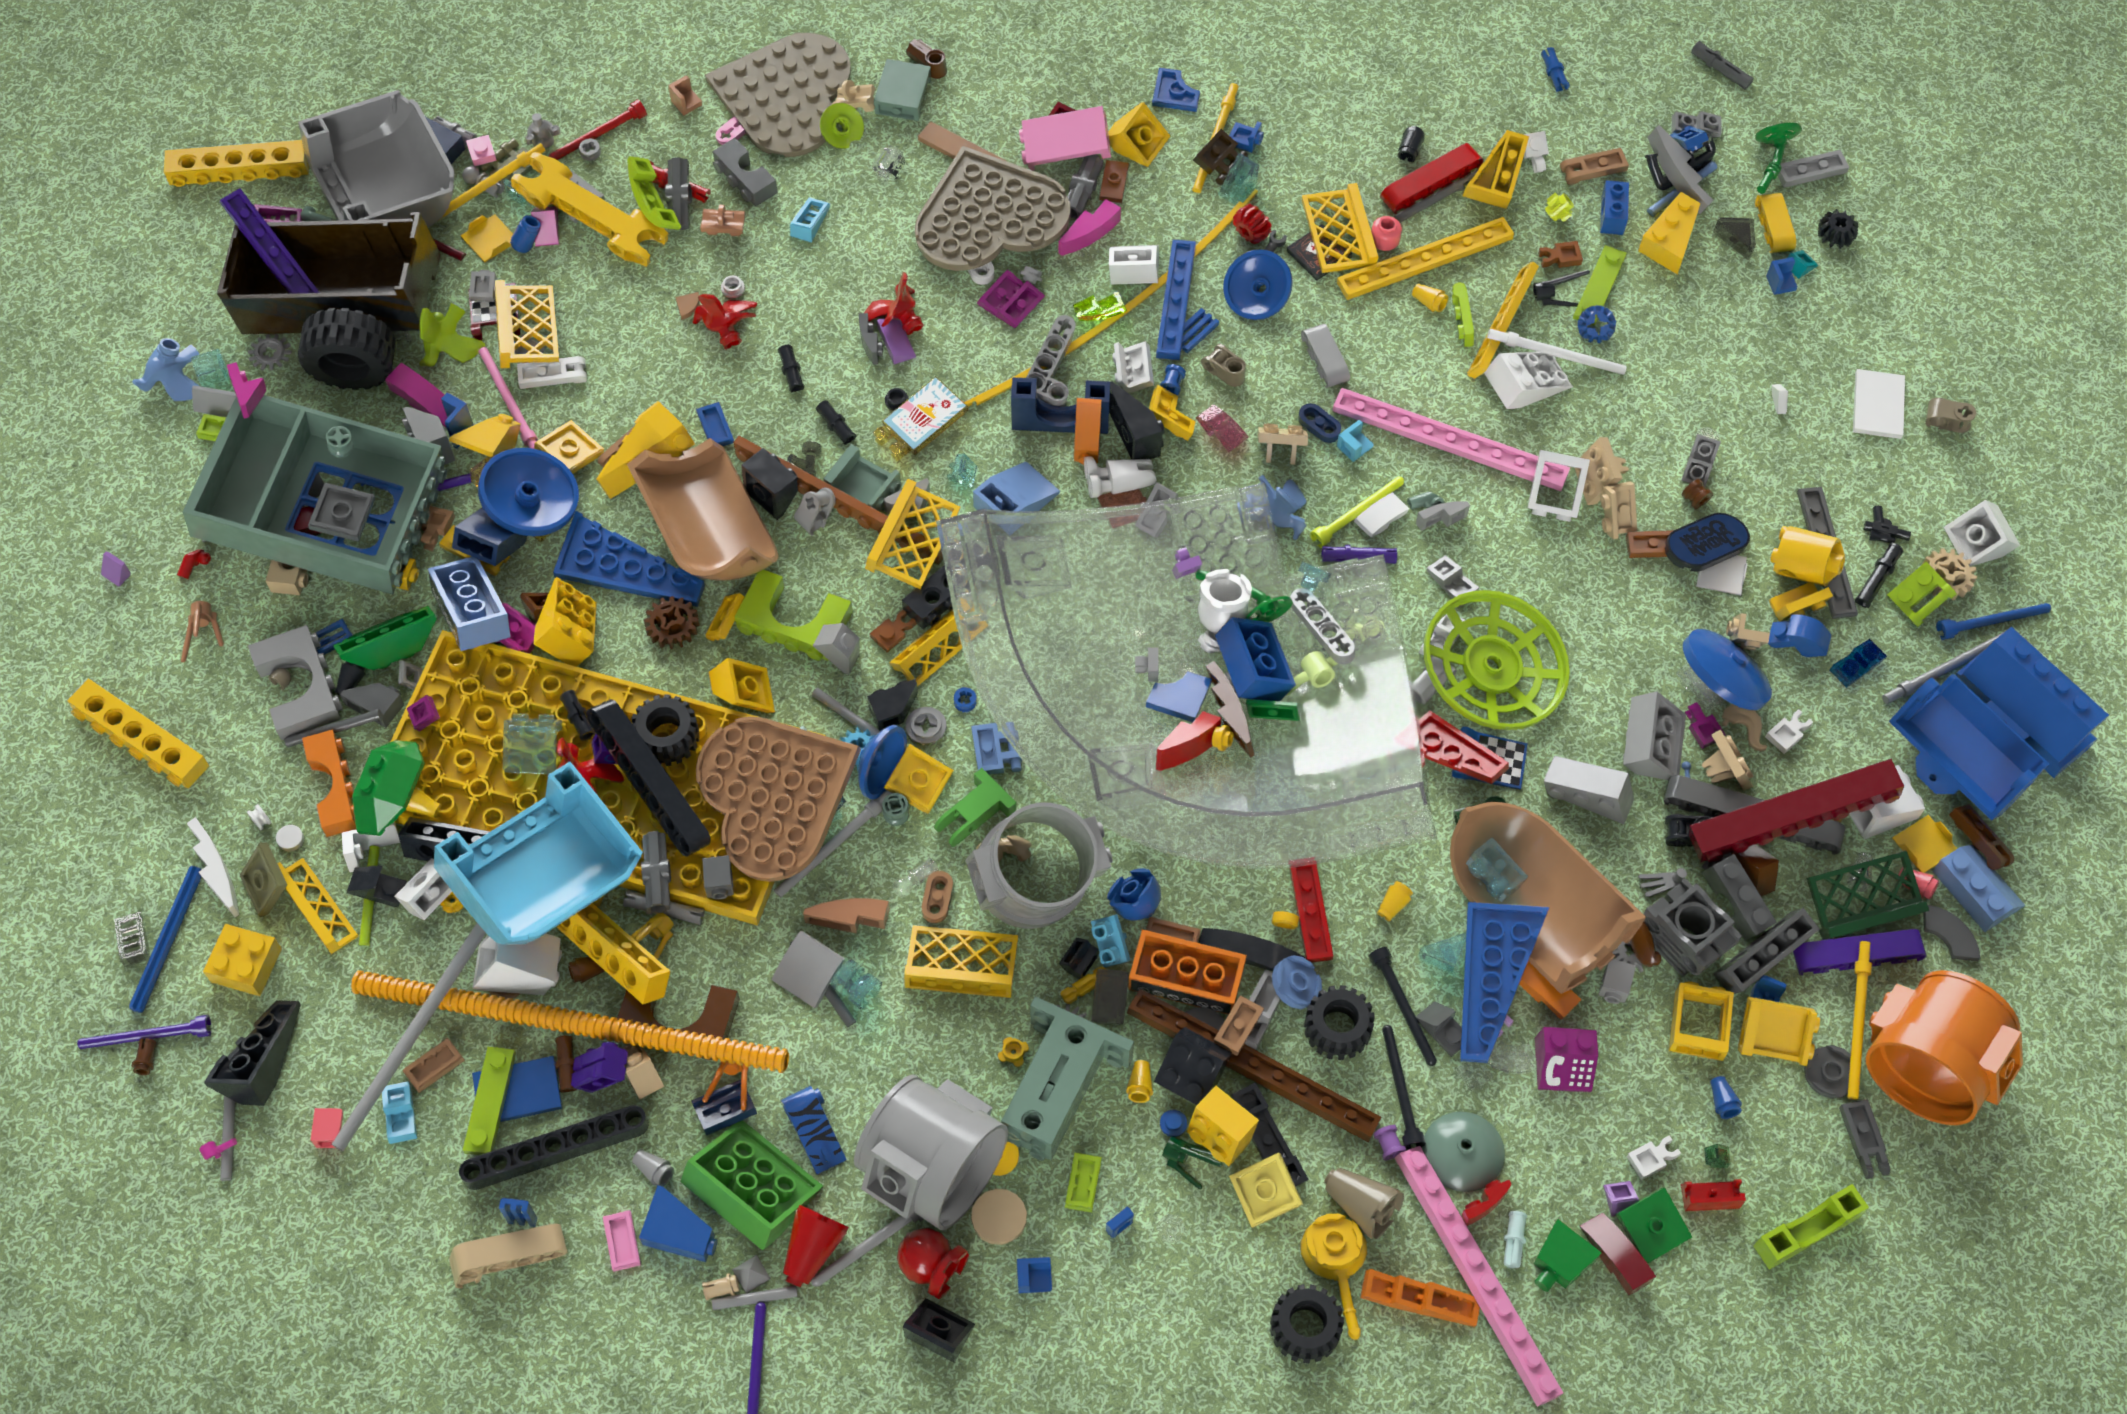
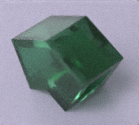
M1717 1143L1704 1148L1706 1165H1710V1168L1729 1167L1731 1161L1728 1146Z

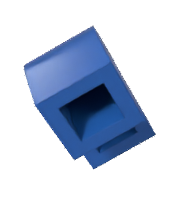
M1793 614L1790 621L1772 623L1768 644L1773 648L1795 647L1804 657L1827 656L1832 635L1820 621L1809 616Z

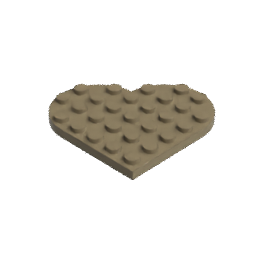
M794 33L705 74V79L732 117H735L738 124H741L749 140L758 149L768 154L774 153L784 155V157H796L808 154L826 142L820 130V118L824 110L832 105L831 100L837 97L838 87H842L843 82L849 80L851 67L848 54L835 40L815 33Z
M962 146L917 217L915 223L916 243L922 255L938 267L953 271L975 269L994 260L1003 249L1028 252L1044 248L1055 242L1063 235L1069 225L1071 218L1070 201L1065 193V189L1054 179Z

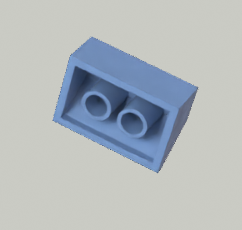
M1973 845L1959 847L1942 858L1933 870V873L1984 932H1987L2025 907V904L2000 875L1988 867L1987 860Z

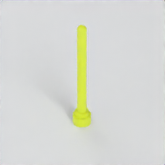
M1402 477L1395 478L1327 527L1318 526L1310 532L1311 540L1314 542L1318 539L1321 542L1317 545L1319 548L1326 546L1330 543V539L1335 532L1357 518L1371 505L1404 484V479Z

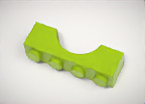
M1851 1184L1830 1196L1819 1206L1800 1218L1787 1224L1783 1223L1764 1234L1753 1247L1768 1269L1771 1270L1857 1220L1867 1211L1869 1206L1855 1186Z

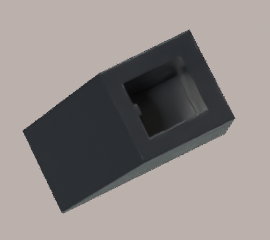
M915 679L901 681L894 687L886 690L879 689L867 696L868 707L879 731L891 725H900L904 722L918 694Z

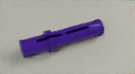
M1344 545V547L1322 546L1321 558L1322 562H1344L1346 565H1349L1350 562L1396 564L1397 548L1350 547V545Z

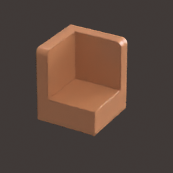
M687 75L668 85L671 102L683 116L702 106V100L691 89L690 78Z

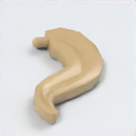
M1734 704L1725 708L1722 716L1725 719L1722 723L1723 726H1727L1729 722L1745 725L1748 730L1749 745L1757 751H1765L1767 746L1760 744L1761 717L1756 711L1743 709Z

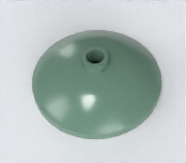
M1469 1112L1448 1113L1435 1120L1425 1133L1426 1145L1422 1147V1150L1443 1186L1455 1191L1471 1192L1484 1188L1499 1175L1505 1159L1504 1144L1496 1128L1481 1116ZM1461 1143H1468L1470 1149L1462 1148Z

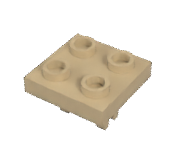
M1266 423L1263 427H1258V443H1267L1266 463H1271L1273 444L1291 445L1290 464L1295 465L1297 445H1308V434L1306 430L1302 429V426L1288 425V429H1279L1277 424Z
M1599 437L1580 457L1590 460L1583 489L1587 505L1597 504L1600 501L1601 495H1603V486L1617 484L1622 479L1621 474L1629 470L1628 467L1622 466L1626 462L1625 459L1614 456L1608 437ZM1575 468V472L1577 474V477L1579 478L1580 469Z
M1721 730L1713 733L1712 737L1719 750L1702 763L1704 769L1710 767L1706 770L1708 777H1713L1711 782L1719 783L1736 777L1744 791L1752 788L1753 785L1749 779L1754 776L1743 757L1737 759L1741 754L1731 736L1725 737Z

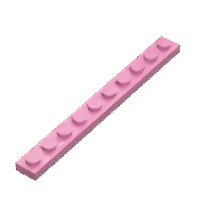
M1341 388L1333 405L1332 411L1360 420L1361 422L1533 482L1538 456L1344 388ZM1545 462L1540 485L1561 492L1570 467Z
M1418 1146L1399 1153L1394 1159L1535 1404L1538 1407L1560 1397L1563 1394L1562 1389L1422 1148Z

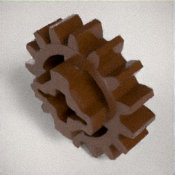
M673 596L670 597L668 602L664 598H660V605L652 603L653 611L647 610V618L644 619L646 634L650 636L651 642L654 644L659 641L660 648H663L665 644H669L670 649L674 648V644H678L682 648L684 640L691 643V634L697 635V627L700 626L697 610L693 609L692 603L685 604L682 597L677 602ZM683 614L687 616L688 621L682 616ZM656 624L661 628L660 632L656 629Z

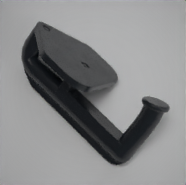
M1711 133L1707 134L1709 140L1703 142L1701 148L1694 151L1686 150L1692 156L1687 163L1696 172L1709 164L1715 155L1716 146ZM1703 147L1706 148V152L1694 158L1693 154ZM1658 153L1645 155L1644 157L1647 159V164L1657 189L1664 191L1672 187L1673 184L1666 174L1663 175L1657 161Z

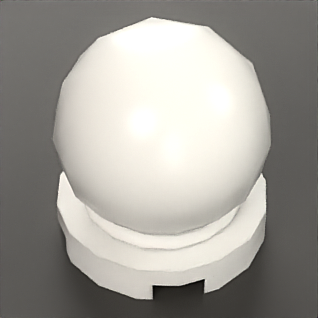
M1228 569L1215 570L1208 573L1200 585L1199 593L1201 599L1198 605L1200 622L1214 634H1217L1231 617L1245 619L1249 612L1248 603L1252 592L1250 581L1242 574L1241 578L1237 575L1229 574L1230 570Z

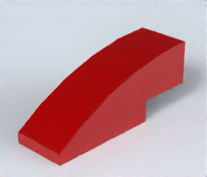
M1203 711L1192 724L1181 721L1157 748L1156 770L1162 771L1194 759L1213 746L1212 736L1214 729L1221 727L1222 718Z

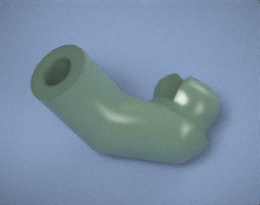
M311 206L304 207L300 213L303 221H332L330 217L315 213L316 210Z
M1425 492L1407 499L1411 510L1422 506L1429 508L1445 503L1443 498L1432 492Z

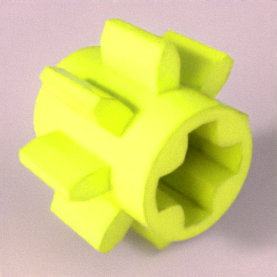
M1555 192L1547 198L1548 206L1545 207V210L1553 221L1561 219L1565 222L1572 216L1571 209L1574 207V204L1565 193L1558 196Z

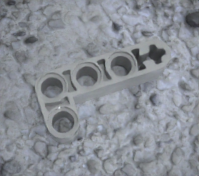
M1067 315L1059 316L1055 320L1026 377L1037 378V386L1039 387L1037 395L1043 402L1060 407L1066 406L1069 391L1065 384L1053 378L1072 342L1076 326L1073 318ZM1065 330L1063 336H1060L1059 334ZM1050 348H1057L1058 351H1053ZM1044 366L1049 368V370H1043L1040 367ZM1058 395L1061 397V399H1056L1052 396Z

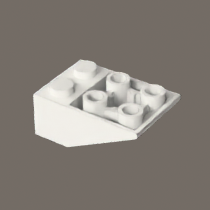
M1541 352L1499 353L1484 372L1506 409L1522 408L1573 387L1567 375L1558 365L1556 358Z

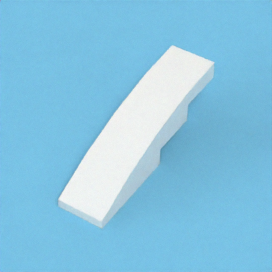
M195 817L187 825L200 841V843L193 847L198 857L206 865L199 873L231 914L237 917L239 915L237 899L228 869L215 844Z

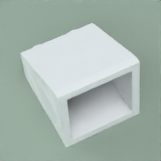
M1899 765L1895 767L1904 784V789L1898 800L1885 804V802L1875 804L1872 809L1865 812L1857 810L1849 813L1864 840L1916 820L1925 810L1922 798L1915 793L1908 775L1903 773Z
M546 933L527 944L502 945L496 943L487 935L478 947L472 989L544 995L551 987L557 984L559 979L557 966L562 956V950H560L561 938Z

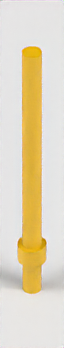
M1235 83L1230 84L1227 95L1223 97L1221 102L1222 109L1211 139L1220 129L1224 130L1229 113L1234 109L1235 97L1239 88ZM1201 167L1192 189L1193 192L1201 193L1208 174Z
M540 143L526 153L523 151L517 155V159L452 200L442 218L517 169L530 165L529 157L533 152L542 154L546 151L543 145Z
M1867 941L1860 942L1858 961L1855 962L1854 973L1857 975L1847 1094V1098L1851 1100L1859 1099L1868 976L1871 975L1872 963L1869 962L1871 943Z

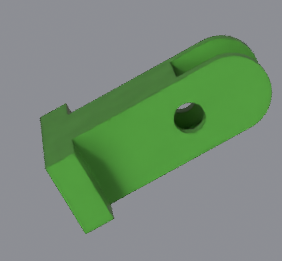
M983 768L974 773V784L977 787L945 812L934 825V829L937 832H941L960 815L967 821L949 839V844L952 847L958 845L999 810L1007 817L1017 811L1016 801Z

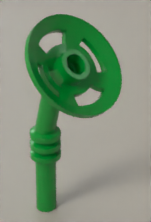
M1790 122L1775 124L1756 133L1755 139L1757 142L1773 144L1776 147L1772 162L1768 164L1764 171V177L1757 187V191L1760 194H1764L1772 180H1775L1782 169L1781 162L1786 148L1785 145H1787L1788 140L1801 133L1802 127L1800 124Z
M1198 569L1196 579L1204 581L1206 575L1210 572ZM1252 587L1251 598L1257 600V606L1249 612L1245 619L1271 622L1285 614L1291 608L1293 601L1289 596L1271 598L1262 591ZM1254 613L1257 614V617H1256V618H1252L1251 616H1252Z

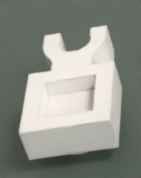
M1799 709L1793 714L1790 722L1784 717L1765 736L1783 754L1788 752L1802 739L1804 734L1801 732L1809 729L1813 723L1811 719L1807 720L1806 723L1799 722L1798 718L1802 714V711Z
M1670 1135L1665 1137L1657 1147L1651 1141L1628 1153L1626 1156L1641 1180L1664 1169L1667 1165L1664 1160H1673L1680 1156L1681 1152L1679 1149L1669 1152L1665 1148V1145L1670 1144L1672 1141Z

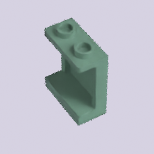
M886 59L874 98L875 114L919 121L921 116L920 107L927 84L931 82V66Z
M852 444L823 478L824 482L879 512L885 509L884 498L898 492L902 484L898 470L895 469L891 474L862 458L859 448Z

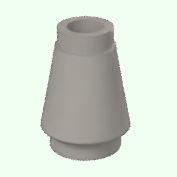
M643 1149L639 1150L632 1159V1163L636 1165L653 1185L664 1186L673 1176L674 1168L669 1161Z

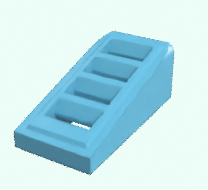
M808 198L790 223V236L812 242L830 208V203ZM813 205L820 207L817 208L820 209L819 212L810 210V206Z

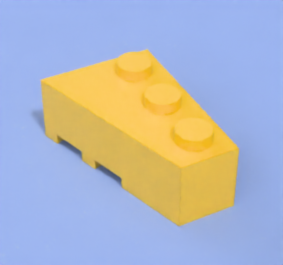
M1507 130L1475 176L1467 184L1462 196L1507 209L1513 195L1529 136Z
M1680 192L1643 235L1638 251L1678 275L1701 203Z

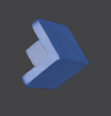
M1793 257L1771 262L1766 278L1774 295L1797 290L1798 286L1791 272L1795 264Z
M1051 1257L1017 1259L1018 1293L1052 1291Z

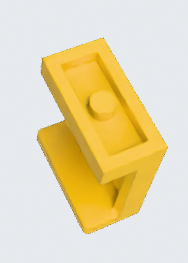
M1747 997L1738 1051L1742 1055H1763L1799 1062L1800 1065L1807 1066L1808 1059L1812 1060L1814 1056L1815 1044L1812 1043L1813 1033H1818L1820 1017H1817V1013L1812 1008Z

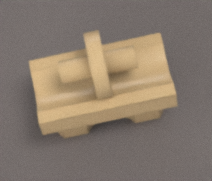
M845 80L842 87H838L837 99L832 104L846 103L853 106L856 110L862 107L865 112H871L875 107L873 95L876 88L873 84L855 86L852 80Z

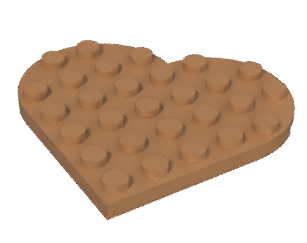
M743 717L735 719L736 722L717 729L702 747L696 766L697 783L705 800L714 809L725 815L722 825V842L727 855L730 857V861L745 875L756 880H784L804 870L819 853L861 748L854 744L766 718Z

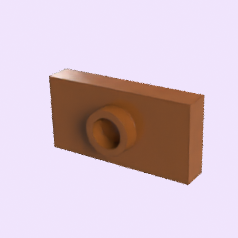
M1106 160L1099 200L1105 201L1107 199L1110 202L1122 203L1129 163Z

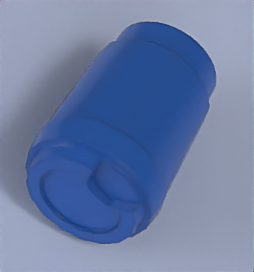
M524 216L519 222L510 240L512 248L517 252L527 253L532 249L541 226L536 218Z

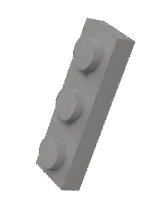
M1841 150L1781 163L1782 169L1778 178L1783 188L1845 174L1849 170V165Z

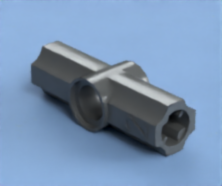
M1096 154L1084 156L1078 173H1074L1067 196L1071 206V218L1077 219L1085 210L1088 200H1092V192L1096 190L1097 179L1103 168V160Z
M675 157L668 160V184L665 185V198L668 209L674 211L681 225L680 230L690 228L689 204L692 203V189L689 183V161L681 157Z
M651 831L643 835L644 862H641L643 884L645 885L647 912L657 914L664 913L670 909L669 883H671V869L669 859H667L665 833Z

